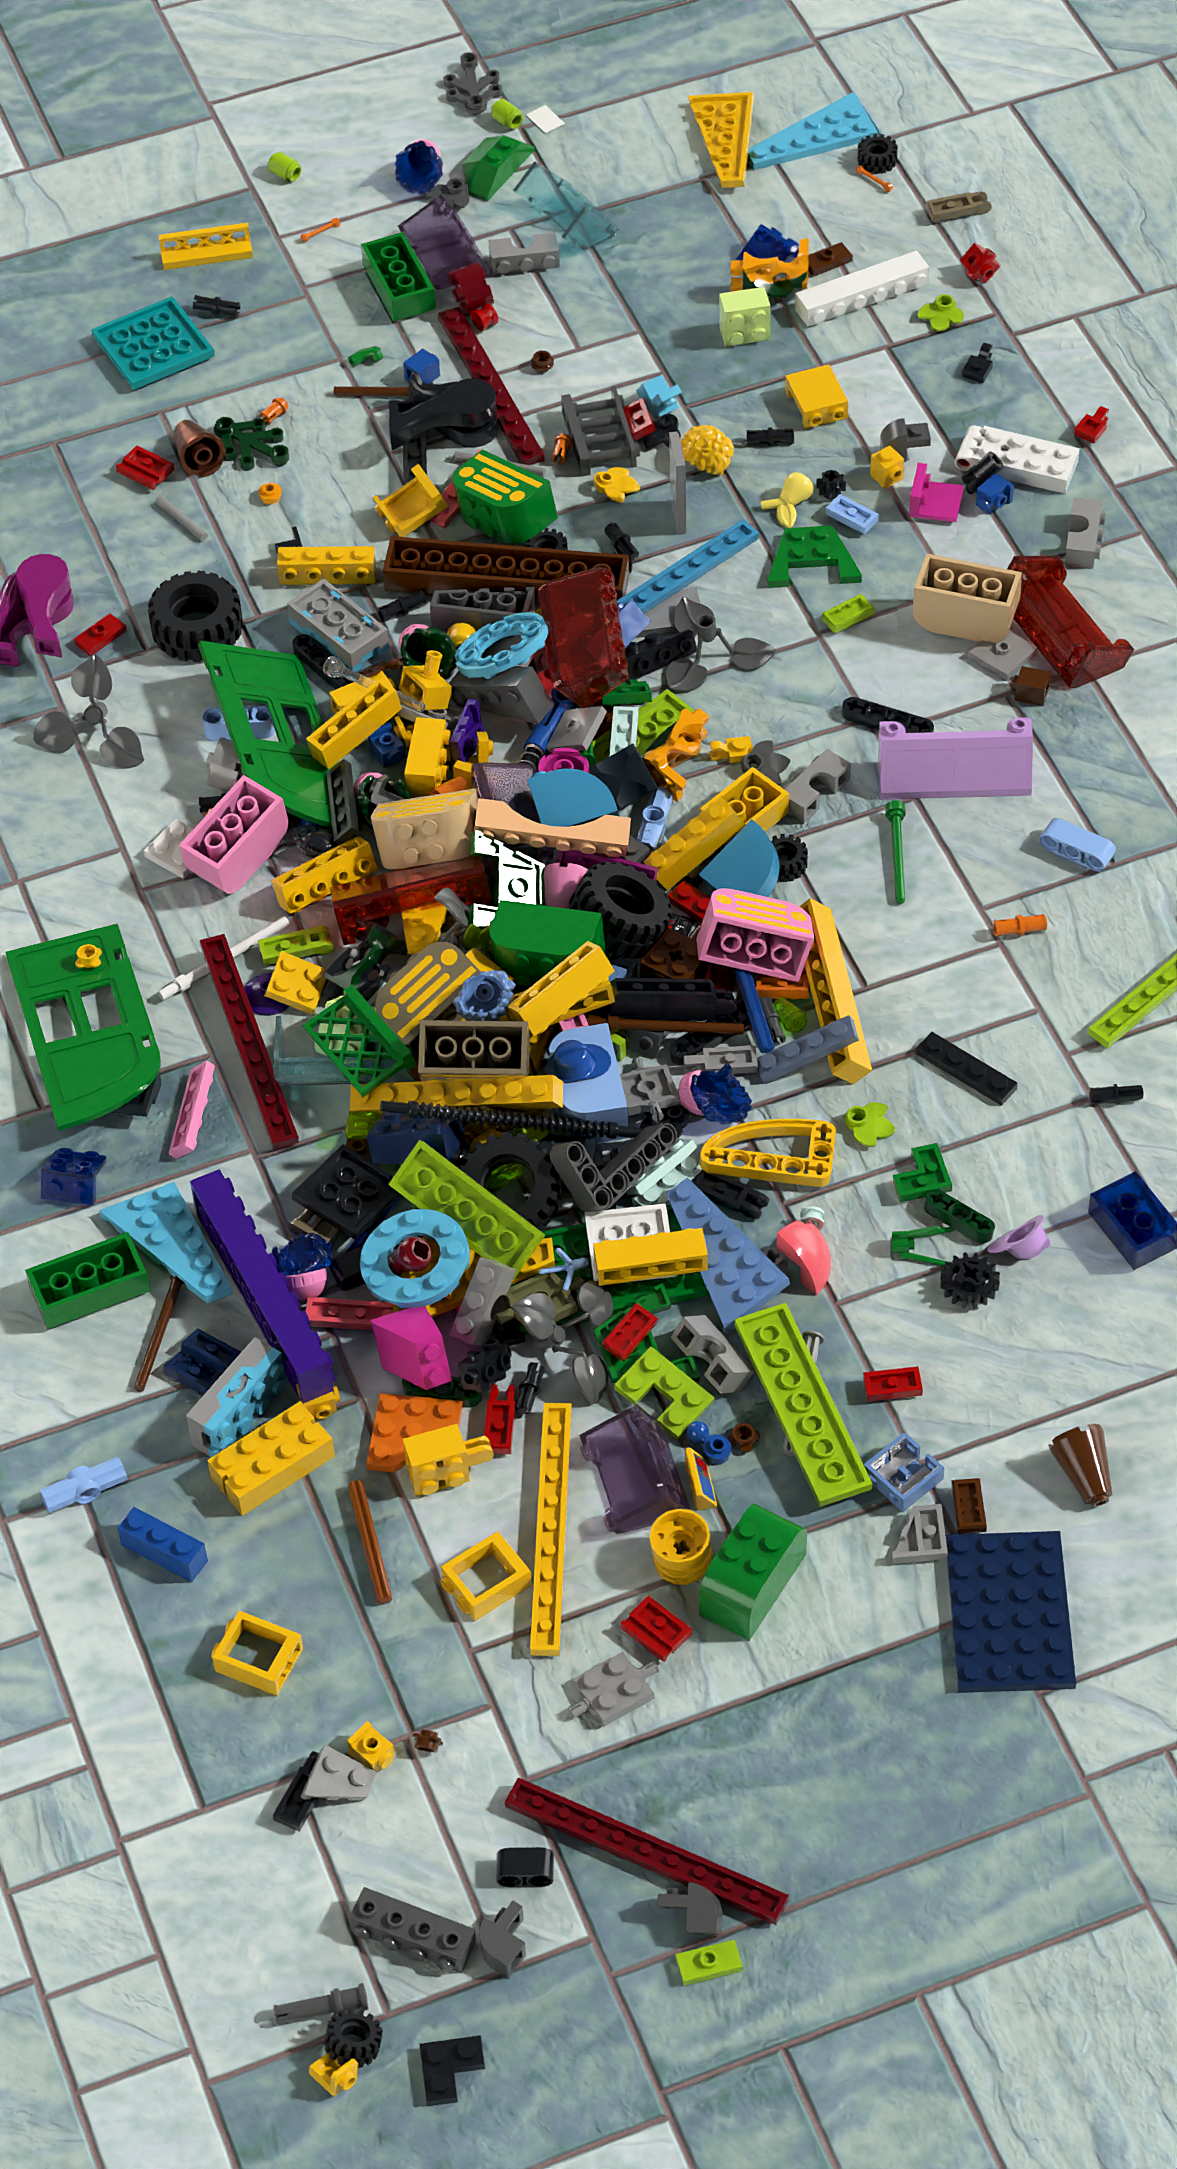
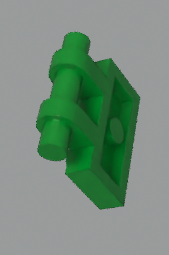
M629 679L628 682L615 683V680H610L607 683L597 684V692L603 705L606 704L607 706L614 707L624 703L643 705L645 702H652V692L646 681Z

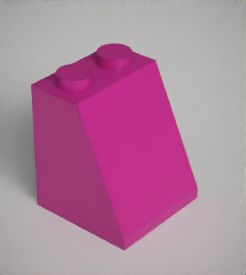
M425 1306L407 1308L371 1320L381 1366L384 1370L425 1390L452 1381L442 1334Z

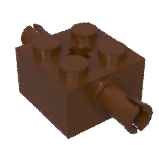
M702 923L697 924L688 937L668 928L641 960L640 978L704 979L711 971L712 963L699 960L696 939Z

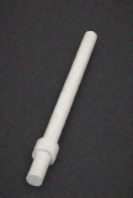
M283 916L230 948L233 958L257 945V940L268 938L288 926V919ZM203 964L187 975L182 974L173 979L172 984L158 991L160 999L163 1001L178 991L182 993L190 988V984L210 973L207 964Z

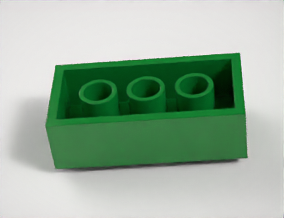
M404 232L361 244L363 266L393 322L436 309L434 287Z
M128 1232L25 1270L30 1291L47 1330L150 1292L147 1272Z

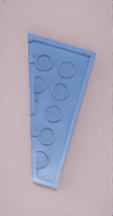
M688 1177L666 1193L682 1230L687 1228L703 1229L708 1253V1270L700 1271V1274L726 1334L735 1327L734 1319L752 1314L790 1284L789 1278Z

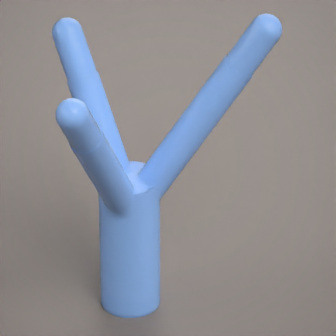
M557 1248V1254L566 1263L540 1269L539 1274L559 1271L568 1272L563 1287L564 1291H568L574 1271L587 1268L589 1263L585 1257L571 1260L560 1248Z

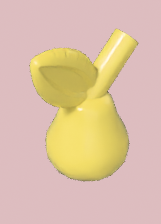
M793 472L789 474L784 481L780 498L761 501L762 511L777 508L776 516L778 522L784 528H792L796 521L794 506L811 497L814 490L812 482L802 473Z

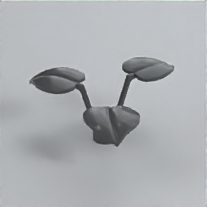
M683 596L675 611L674 624L679 633L687 629L692 630L693 635L697 633L696 658L694 662L687 658H680L669 664L666 670L668 688L678 692H688L699 688L706 681L707 669L704 666L698 665L702 642H711L716 636H719L729 653L734 654V665L746 671L761 668L775 655L776 649L770 644L755 638L738 639L733 649L723 636L721 628H716V619L713 611L707 606L691 601Z
M93 654L74 670L71 677V684L76 694L81 697H89L91 702L85 709L84 715L69 724V718L66 713L61 711L50 712L36 725L33 740L36 744L51 752L61 753L69 750L75 743L76 734L72 727L85 720L93 725L101 723L103 736L106 740L100 745L99 749L104 760L116 767L126 768L143 763L144 757L141 743L136 733L128 727H116L109 735L107 733V720L105 717L108 710L106 705L98 700H104L110 695L112 691V678L104 661L97 654Z
M444 888L436 894L434 899L442 903L457 922L442 937L438 938V942H448L460 948L461 945L457 938L465 933L470 924V908L462 899L457 897L452 889ZM460 925L463 927L457 933L452 934ZM481 948L477 949L494 963L493 956L488 951L484 952Z
M593 1280L583 1283L578 1289L577 1301L579 1307L585 1313L559 1326L553 1320L556 1315V1307L547 1295L535 1293L520 1299L512 1306V1309L519 1315L526 1329L533 1336L535 1347L539 1350L552 1348L554 1353L564 1352L580 1356L572 1362L575 1381L591 1405L597 1403L608 1382L606 1365L596 1354L587 1356L584 1351L561 1347L560 1345L566 1337L564 1329L587 1317L594 1327H599L611 1318L613 1301L608 1289L604 1285L599 1286L598 1282Z

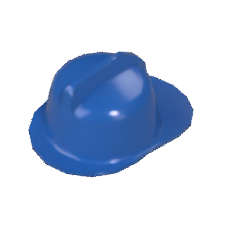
M567 1040L556 1048L547 1063V1070L550 1075L556 1076L564 1083L595 1078L608 1071L611 1066V1057L608 1051L601 1046L583 1044L577 1040Z

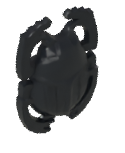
M303 825L293 829V839L298 840L300 838L307 843L305 847L302 844L297 846L307 857L315 858L339 846V844L334 842L333 828L318 826L315 830L314 825Z

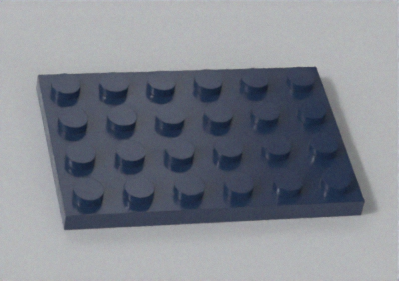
M1060 1531L945 1535L948 1552L947 1570L958 1693L1076 1689Z

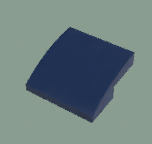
M197 1328L181 1342V1351L164 1365V1374L204 1395L238 1357L241 1351Z

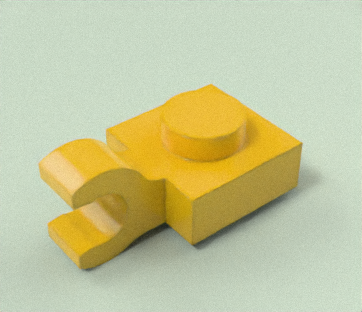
M750 736L726 738L725 744L721 741L710 742L711 751H709L712 761L728 758L730 764L739 763L745 755L752 753Z

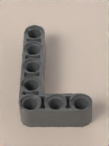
M669 1123L646 1127L600 1172L584 1146L578 1141L554 1145L550 1150V1160L582 1211L607 1210L674 1146L677 1141V1132L674 1126Z

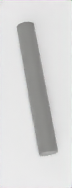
M162 496L157 498L156 504L199 540L205 541L208 534Z

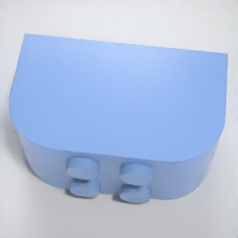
M608 1023L568 1029L556 1035L549 1047L550 1057L562 1042L577 1040L583 1044L601 1046L608 1051L611 1057V1066L601 1076L573 1082H563V1108H552L553 1117L559 1116L561 1120L567 1117L568 1121H571L572 1118H575L576 1121L582 1119L583 1122L590 1120L591 1123L597 1121L598 1124L602 1121L605 1124L616 1122L618 1126L628 1127L627 1103ZM546 1065V1073L547 1075H550ZM567 1131V1133L564 1134L567 1138H580L585 1136L584 1132H582L581 1135H578L577 1132H574V1134H570L569 1131ZM599 1134L595 1136L596 1143L628 1138L617 1136L616 1139H610L606 1135L601 1138Z

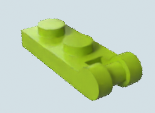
M323 925L257 940L264 966L276 963L281 951L300 958L318 953L327 955L334 950L332 941L328 939L330 937L328 927Z

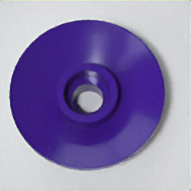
M264 973L252 978L244 988L252 1011L256 1014L264 1016L276 1015L289 1008L288 1005L264 996L272 973Z

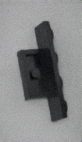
M687 629L669 638L659 633H650L644 637V640L630 642L617 656L618 660L606 667L609 681L615 680V683L628 682L629 679H638L669 665L676 659L685 658L696 653L697 646L692 630Z

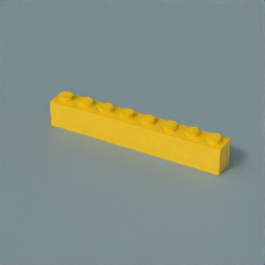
M809 898L799 906L809 914L814 934V941L807 957L805 968L820 1028L847 1015H850L854 1020L859 1041L827 1056L832 1074L851 1084H855L870 1073L872 1067L832 911L823 904Z
M554 1075L427 1082L383 1083L364 1097L351 1085L350 1111L360 1117L381 1116L383 1111H380L381 1101L408 1103L410 1100L417 1101L419 1105L422 1102H425L426 1106L429 1103H432L433 1106L439 1103L441 1107L447 1104L449 1108L455 1105L456 1109L462 1106L464 1110L470 1107L471 1110L478 1108L479 1111L483 1108L486 1111L490 1109L493 1111L563 1108V1081Z

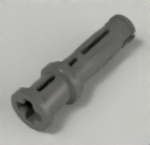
M359 1983L358 1987L341 1991L335 1988L333 1991H330L331 1994L273 2005L276 2023L280 2025L281 2023L329 2013L338 2015L339 2011L344 2010L346 2012L352 2008L354 2010L362 2008L364 2011H367L369 2006L364 1983Z

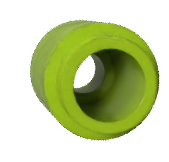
M500 99L492 105L491 116L506 128L516 129L521 125L523 115L510 102Z
M277 152L269 158L270 172L286 181L291 180L294 182L299 178L302 167L298 161L282 152Z

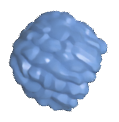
M482 971L477 976H471L463 982L462 990L459 992V996L453 999V1004L456 1007L457 1013L465 1018L466 1021H498L500 1016L506 1015L507 1006L511 1003L510 1000L513 997L511 990L515 988V983L508 979L504 971Z

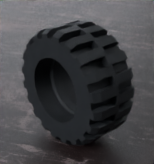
M197 570V573L186 571L183 575H173L169 581H163L159 585L160 588L157 587L149 599L148 615L154 642L157 643V647L161 651L166 652L167 655L173 658L177 656L181 661L187 662L190 659L193 662H200V659H203L198 647L200 641L234 646L242 633L243 619L237 590L228 580L223 577L219 578V575L210 572V574H206L205 571ZM193 612H207L211 614L206 618L194 621L180 619L182 616Z
M603 862L592 866L581 879L569 901V909L601 913L605 953L610 952L612 956L638 958L645 956L664 934L672 919L670 901L666 899V893L658 887V883L654 879L648 878L647 874L643 871L639 872L635 870V867L630 865L624 866L620 862L612 864L610 862Z
M502 1132V1137L497 1138L494 1134L487 1137V1142L481 1144L479 1141L473 1145L475 1150L472 1153L467 1152L463 1157L465 1163L463 1166L459 1165V1169L484 1187L487 1178L496 1168L510 1163L525 1166L533 1176L534 1189L525 1203L512 1210L536 1228L542 1224L546 1227L550 1222L549 1217L551 1214H556L559 1208L557 1205L558 1200L562 1198L560 1187L562 1180L550 1160V1153L547 1149H544L535 1139L530 1140L526 1135L520 1133L517 1136H512L510 1132Z

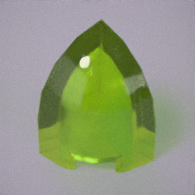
M510 1163L496 1168L487 1178L484 1188L492 1194L521 1179V1164Z

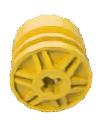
M675 1509L659 1516L651 1526L649 1539L655 1568L664 1580L678 1585H688L702 1579L713 1560V1552L708 1525L701 1515L687 1509Z

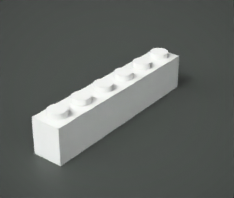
M914 251L795 293V311L806 326L809 327L928 285L930 267L918 251Z

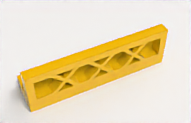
M248 222L158 235L164 270L253 258ZM244 231L245 237L239 238L232 236L235 232ZM213 235L222 236L218 241L210 240ZM190 238L199 239L196 244L187 242ZM175 241L177 244L174 247L165 248L164 242Z

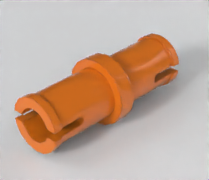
M1044 914L1026 917L1016 915L1015 918L993 921V932L996 937L1016 933L1020 936L1024 935L1025 932L1047 930V919Z

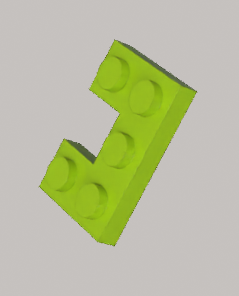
M651 1346L614 1385V1389L634 1406L653 1387L673 1403L657 1419L656 1424L677 1441L687 1432L688 1425L693 1421H697L714 1403L715 1399Z

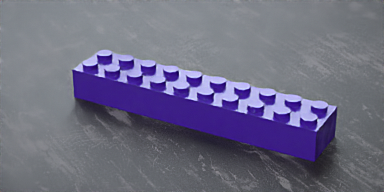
M218 1169L191 1180L190 1186L196 1216L268 1345L282 1352L285 1375L298 1399L300 1400L301 1398L304 1404L332 1391L334 1393L333 1383H336V1379L330 1368L333 1366L332 1358L327 1350L323 1352L320 1347L322 1342L317 1331H311V1323L307 1313L299 1310L300 1304L295 1292H289L287 1289L289 1287L287 1279L283 1272L278 1273L276 1269L278 1266L274 1255L266 1252L265 1240L261 1233L256 1234L253 1218L251 1215H245L244 1203L240 1196L235 1197V1190L230 1178H224L222 1172ZM296 1384H298V1386H299L300 1397H299V1394H298V1390H297Z

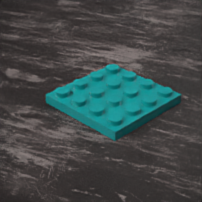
M173 296L91 329L92 337L133 390L215 356L214 348Z

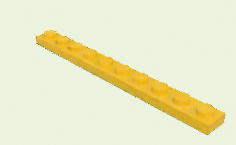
M572 1403L543 1404L530 1655L560 1656Z

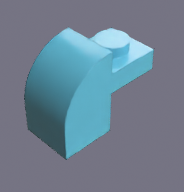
M663 375L643 383L636 390L640 399L643 398L646 402L649 412L656 418L679 408L676 398L682 392L678 384L669 388Z

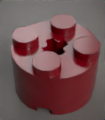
M479 262L447 273L451 285L455 286V289H452L453 297L456 303L461 301L459 306L464 316L471 314V311L475 309H482V306L486 303L494 304L490 285L486 283V275Z

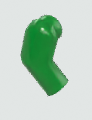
M373 346L355 352L348 357V361L354 367L370 357L373 362L377 363L383 359L384 355L379 347Z

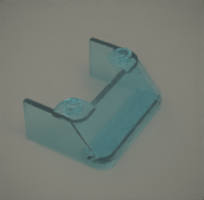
M535 161L513 189L515 193L532 203L530 208L537 214L545 213L565 232L561 237L567 240L568 244L578 252L580 249L586 251L614 237L619 230L577 188Z
M276 1016L273 1072L274 1078L279 1084H351L328 1057L284 1058L285 1039L281 1016ZM375 1042V1052H378L379 1043ZM345 1057L344 1066L356 1067L358 1058ZM363 1058L361 1068H374L376 1058ZM381 1059L379 1069H383V1059ZM360 1074L358 1083H369L372 1081L373 1075Z

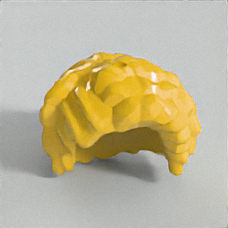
M712 425L693 426L680 440L684 460L688 461L690 465H695L697 469L701 471L706 470L707 473L713 475L718 474V476H721L724 470L728 468L733 457L734 447L732 441Z

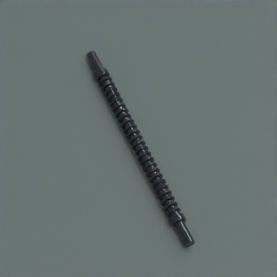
M411 1100L408 1103L381 1101L380 1111L407 1114V1117L416 1118L417 1115H420L421 1119L427 1116L429 1120L432 1117L439 1120L442 1117L443 1121L450 1118L451 1122L457 1119L459 1123L465 1120L466 1123L472 1121L473 1124H476L479 1121L481 1125L487 1122L489 1126L495 1123L497 1127L500 1124L503 1127L510 1125L511 1128L517 1125L519 1129L525 1126L526 1130L532 1127L534 1131L537 1128L544 1131L546 1128L548 1132L554 1129L556 1133L562 1130L564 1134L567 1131L570 1134L577 1132L578 1135L584 1132L585 1136L592 1133L593 1137L599 1134L601 1138L606 1135L610 1139H616L617 1136L635 1138L643 1130V1128L618 1126L616 1122L605 1124L602 1121L598 1124L597 1121L593 1123L590 1120L583 1122L582 1119L576 1121L575 1118L568 1121L567 1117L561 1120L559 1116L553 1119L551 1115L548 1118L545 1115L539 1118L537 1114L531 1117L530 1113L524 1116L522 1112L516 1115L514 1111L511 1114L508 1111L502 1114L500 1110L494 1113L492 1109L486 1112L484 1108L481 1111L478 1108L471 1110L470 1107L464 1110L462 1106L456 1109L455 1105L449 1108L447 1104L441 1107L439 1103L436 1106H433L432 1103L426 1106L425 1102L419 1105L417 1101Z

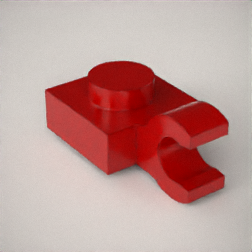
M1100 406L1093 416L1086 414L1075 427L1074 435L1095 444L1107 429L1109 418L1106 417V414L1109 412V409Z

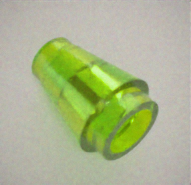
M783 997L778 998L773 1003L776 1014L780 1015V1021L786 1031L798 1033L806 1027L807 1018L803 1010Z

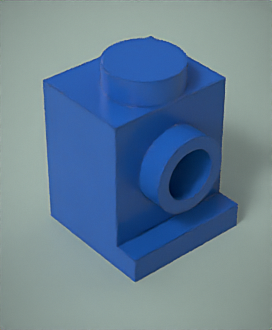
M995 473L977 488L976 506L992 514L996 509L1003 507L1006 502L1010 504L1013 501L1014 484Z
M390 723L381 726L368 737L369 749L383 768L405 758L404 744L392 730Z

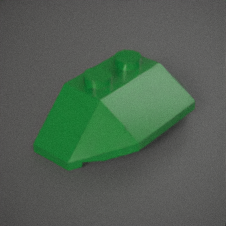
M505 135L485 138L462 163L469 194L489 201L535 151V147Z

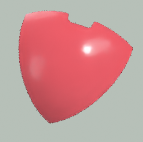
M799 1220L790 1223L777 1232V1249L801 1267L800 1283L817 1295L824 1288L830 1276L831 1257L828 1245L818 1228L809 1220H807L806 1224Z

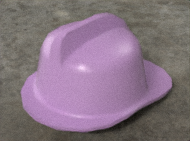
M1038 1215L1022 1226L1004 1234L992 1242L987 1251L994 1254L1007 1250L1019 1259H1031L1037 1256L1050 1245V1240L1041 1226L1044 1217Z

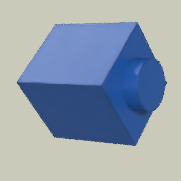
M422 348L403 362L404 379L410 382L411 374L417 372L424 383L430 384L440 376L439 359L436 355Z

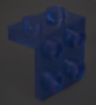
M760 224L736 260H743L744 252H747L758 259L778 257V260L785 262L788 256L793 259L797 257L799 244L789 237L787 240L783 238V234L774 227L769 229Z
M60 1148L54 1151L41 1169V1199L93 1205L96 1201V1176L105 1165L106 1156L99 1155L95 1151L74 1152L70 1148Z

